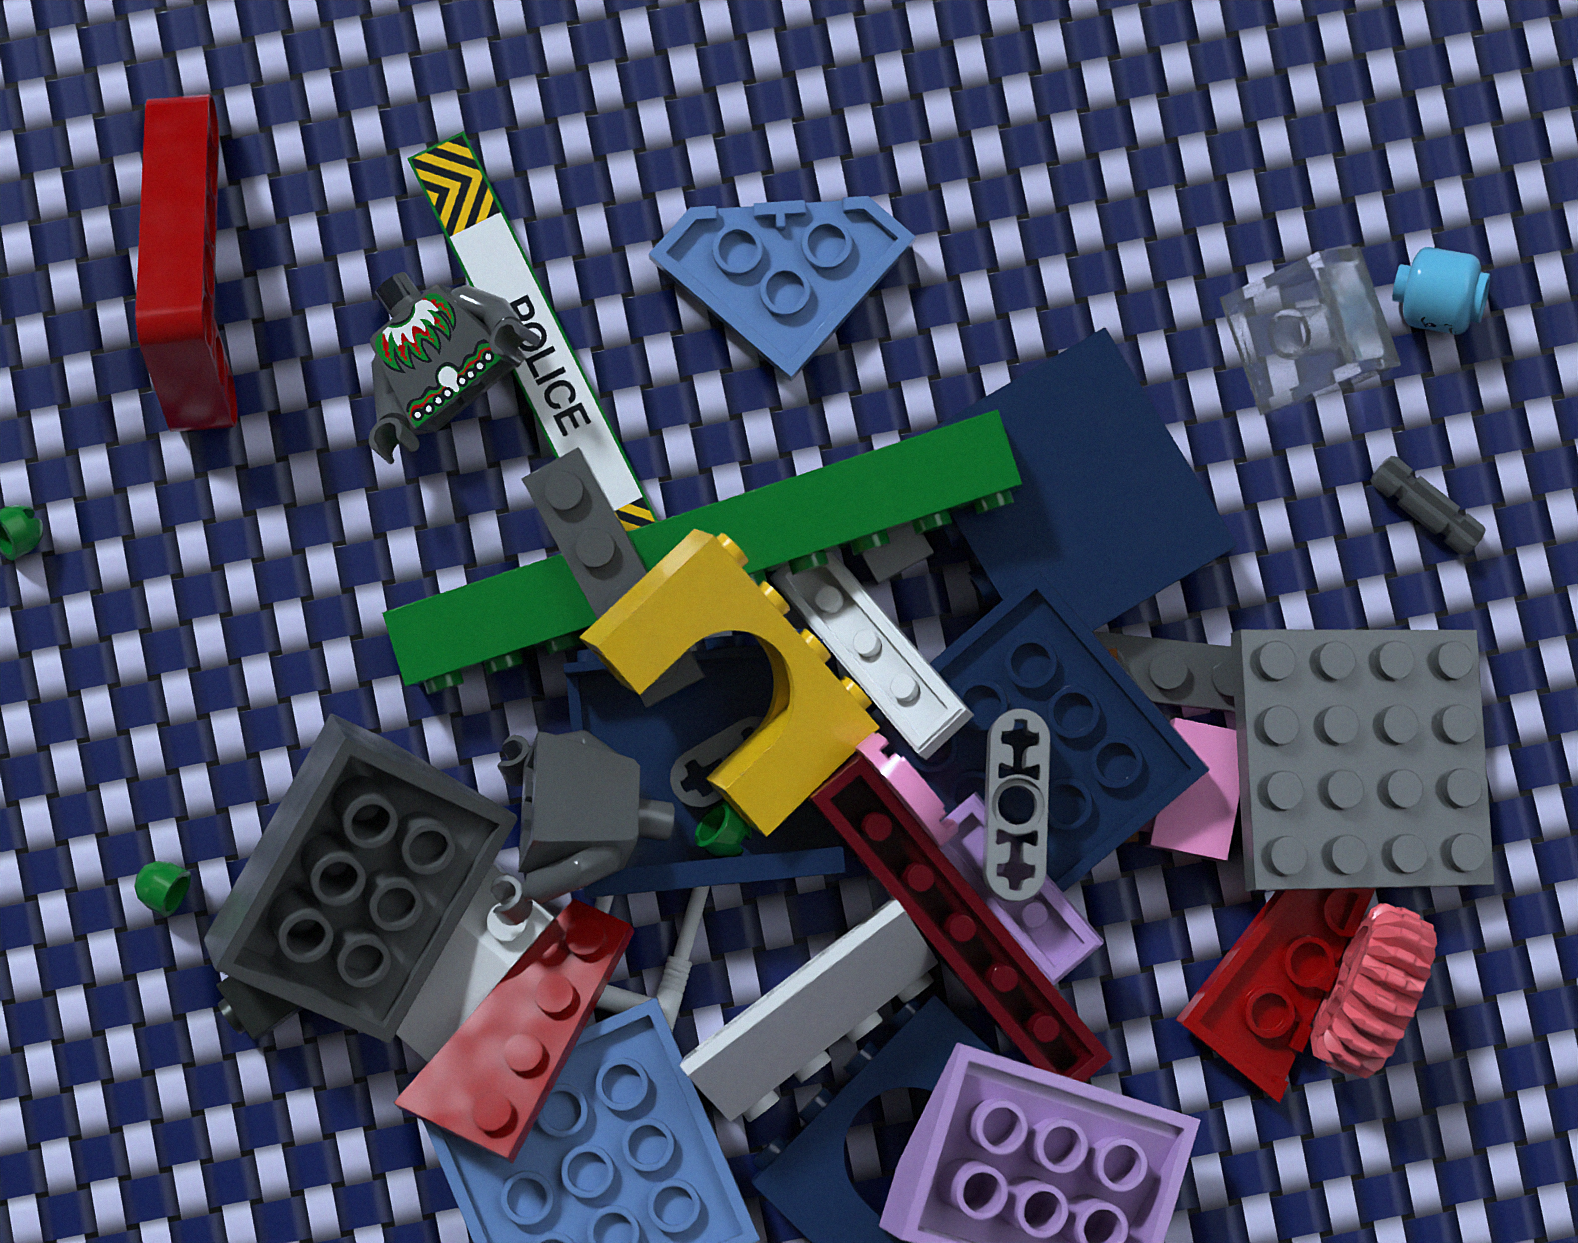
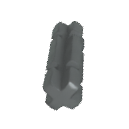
M1390 456L1385 459L1374 472L1371 478L1372 485L1388 498L1391 495H1395L1399 499L1396 504L1435 535L1440 532L1446 536L1444 542L1457 553L1465 555L1471 552L1483 538L1486 532L1485 527L1467 513L1465 516L1459 514L1460 506L1422 476L1415 479L1410 475L1413 469L1398 457Z

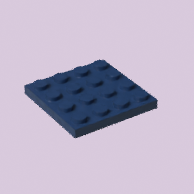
M1040 570L1036 571L930 662V665L974 716L927 760L912 748L879 707L870 714L871 718L880 727L875 734H881L889 743L880 752L882 754L886 753L889 758L894 753L900 758L904 757L944 804L945 807L943 809L947 813L946 816L975 792L985 802L987 736L992 724L1001 715L1014 709H1026L1039 715L1046 723L1050 734L1046 874L1063 893L1210 770L1209 766ZM1016 722L1012 731L1001 735L1002 744L1010 745L1013 748V767L1005 769L999 766L998 776L1002 779L1011 775H1025L1036 780V768L1032 767L1022 770L1023 752L1026 748L1035 746V736L1024 734L1023 724ZM1010 787L1005 789L999 796L998 810L1005 821L1014 825H1021L1027 823L1033 816L1034 801L1026 790L1019 787ZM1033 833L1015 837L1020 844L1028 843L1034 846Z

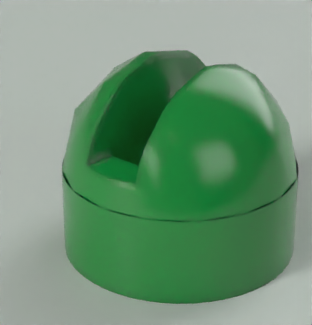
M15 504L0 509V552L9 560H15L32 551L43 537L42 521L39 518H33L35 512L29 506Z
M721 801L710 807L703 815L696 828L694 839L697 846L712 856L729 858L739 856L744 852V849L739 845L743 839L751 840L752 831L751 827L746 824L727 802Z
M169 861L149 863L136 876L134 887L137 898L148 909L163 917H168L177 910L184 900L191 883V873Z

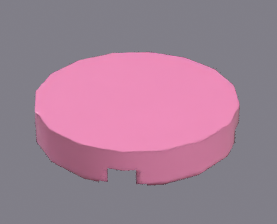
M871 733L855 747L856 752L865 758L934 843L941 849L958 834L957 823L953 819L949 820L948 818L940 822L947 815L941 800L904 757L900 758L894 753L889 758L886 753L882 754L880 751L889 744L887 739L879 733Z

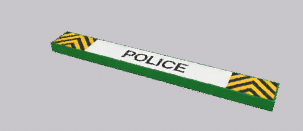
M464 131L407 158L470 286L506 299L522 321L523 326L540 336L541 341L537 347L527 341L521 343L519 349L527 359L512 371L556 459L577 447L583 451L626 532L658 522Z

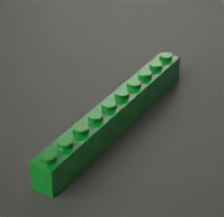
M997 409L627 531V534L649 572L694 529L714 535L715 537L720 533H724L748 558L749 562L743 567V570L758 586L762 581L768 583L765 573L786 566L790 567L792 575L806 573L829 564L826 553L850 545L853 555L882 548L891 544L888 533L911 525L915 535L943 528L952 524L949 513L974 505L977 515L1004 508L1014 503L1011 493L1023 489V485ZM562 553L382 612L405 686L421 687L425 685L428 695L463 685L464 680L461 673L481 666L486 667L488 675L519 667L525 664L522 653L542 646H546L548 655L558 654L582 646L585 643L579 637L598 620Z

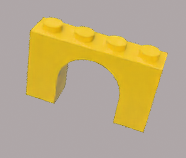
M694 529L579 638L621 685L639 695L692 645L711 634L732 630L745 631L760 643L769 658L774 678L773 697L769 710L759 727L706 779L747 825L767 837L856 751L855 747L871 733H875L880 727L865 711L872 703L862 689L847 676L839 680L826 666L825 663L831 658V655L825 646L806 629L798 633L784 617L790 611V607L781 595L765 581H762L757 586L743 570V567L749 562L743 551L724 533H720L715 537L714 535Z

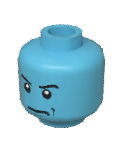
M1424 247L1416 254L1411 266L1399 265L1392 301L1404 303L1403 316L1408 325L1425 330L1460 335L1467 330L1471 322H1481L1487 302L1491 275L1481 272L1480 261L1474 255Z

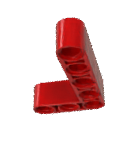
M211 94L147 99L145 106L136 290V328L140 349L170 432L234 428L237 425L238 417L235 383L214 317L219 125L215 101Z

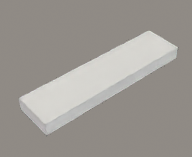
M833 551L826 553L829 561L828 565L806 573L792 575L789 566L778 569L770 577V580L819 638H823L825 645L921 757L927 760L974 716Z

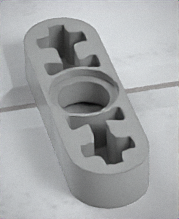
M1014 709L1001 715L992 724L987 736L983 880L989 892L1005 902H1020L1034 896L1042 887L1046 877L1050 734L1044 720L1036 713L1026 709ZM1016 722L1023 724L1024 734L1035 736V746H1030L1023 752L1022 770L1032 767L1036 768V780L1025 775H1011L1002 779L998 776L999 766L1005 769L1013 767V748L1010 745L1002 744L1001 735L1012 731ZM1019 787L1026 790L1032 796L1035 808L1033 816L1027 823L1014 825L1005 821L1000 815L998 799L1005 789ZM996 831L1012 837L1028 833L1034 834V846L1028 843L1019 845L1020 865L1031 867L1032 874L1031 878L1019 882L1018 891L1009 889L1007 878L997 877V866L1007 863L1010 859L1011 842L998 845L996 843Z

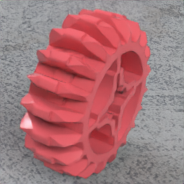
M1387 903L1376 905L1369 913L1363 916L1355 936L1350 938L1336 967L1340 970L1330 992L1325 991L1318 1006V1013L1312 1023L1313 1031L1310 1036L1313 1056L1327 1062V1066L1348 1075L1353 1074L1365 1079L1384 1066L1386 1059L1393 1055L1398 1041L1404 1037L1407 1025L1414 1018V1011L1418 1002L1424 996L1422 992L1431 975L1430 967L1436 957L1435 947L1437 945V938L1433 924L1420 919V915L1404 907H1394Z

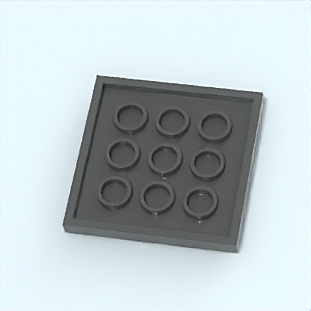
M1241 629L1231 633L1245 892L1494 885L1477 630Z

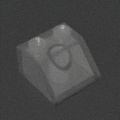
M1360 247L1318 251L1219 298L1260 415L1270 414L1352 387L1401 366Z

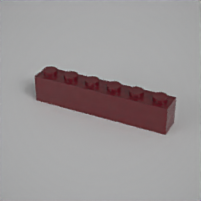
M853 753L807 797V800L891 900L897 899L923 939L1028 1065L1084 1083L1113 1058L862 755Z

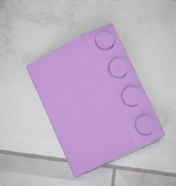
M957 1043L898 1162L879 1227L899 1239L911 1243H1164L1200 1119Z

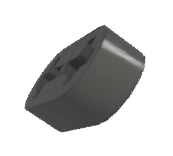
M751 716L742 719L688 750L675 761L671 769L670 783L674 794L682 803L694 808H705L724 799L712 785L711 787L714 791L702 797L697 789L686 793L681 785L689 777L685 767L693 761H697L701 768H707L721 759L724 761L729 754L733 753L744 742L741 734L751 728L754 732L762 723L764 717Z

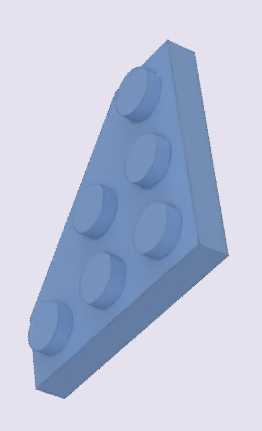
M869 196L843 197L842 201L805 203V200L754 203V206L717 209L716 206L690 207L651 250L649 259L789 381H792L915 243L916 236Z

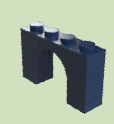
M930 993L924 1001L916 995L903 1004L888 1020L896 1030L878 1048L870 1040L865 1043L844 1065L843 1069L850 1077L833 1095L823 1087L798 1113V1116L805 1124L788 1141L778 1134L752 1161L759 1169L758 1173L752 1178V1184L811 1243H909L879 1227L882 1215L858 1192L847 1174L844 1163V1144L852 1120L860 1109L874 1097L883 1092L904 1087L922 1088L933 1092L957 1043L995 1054L933 993Z

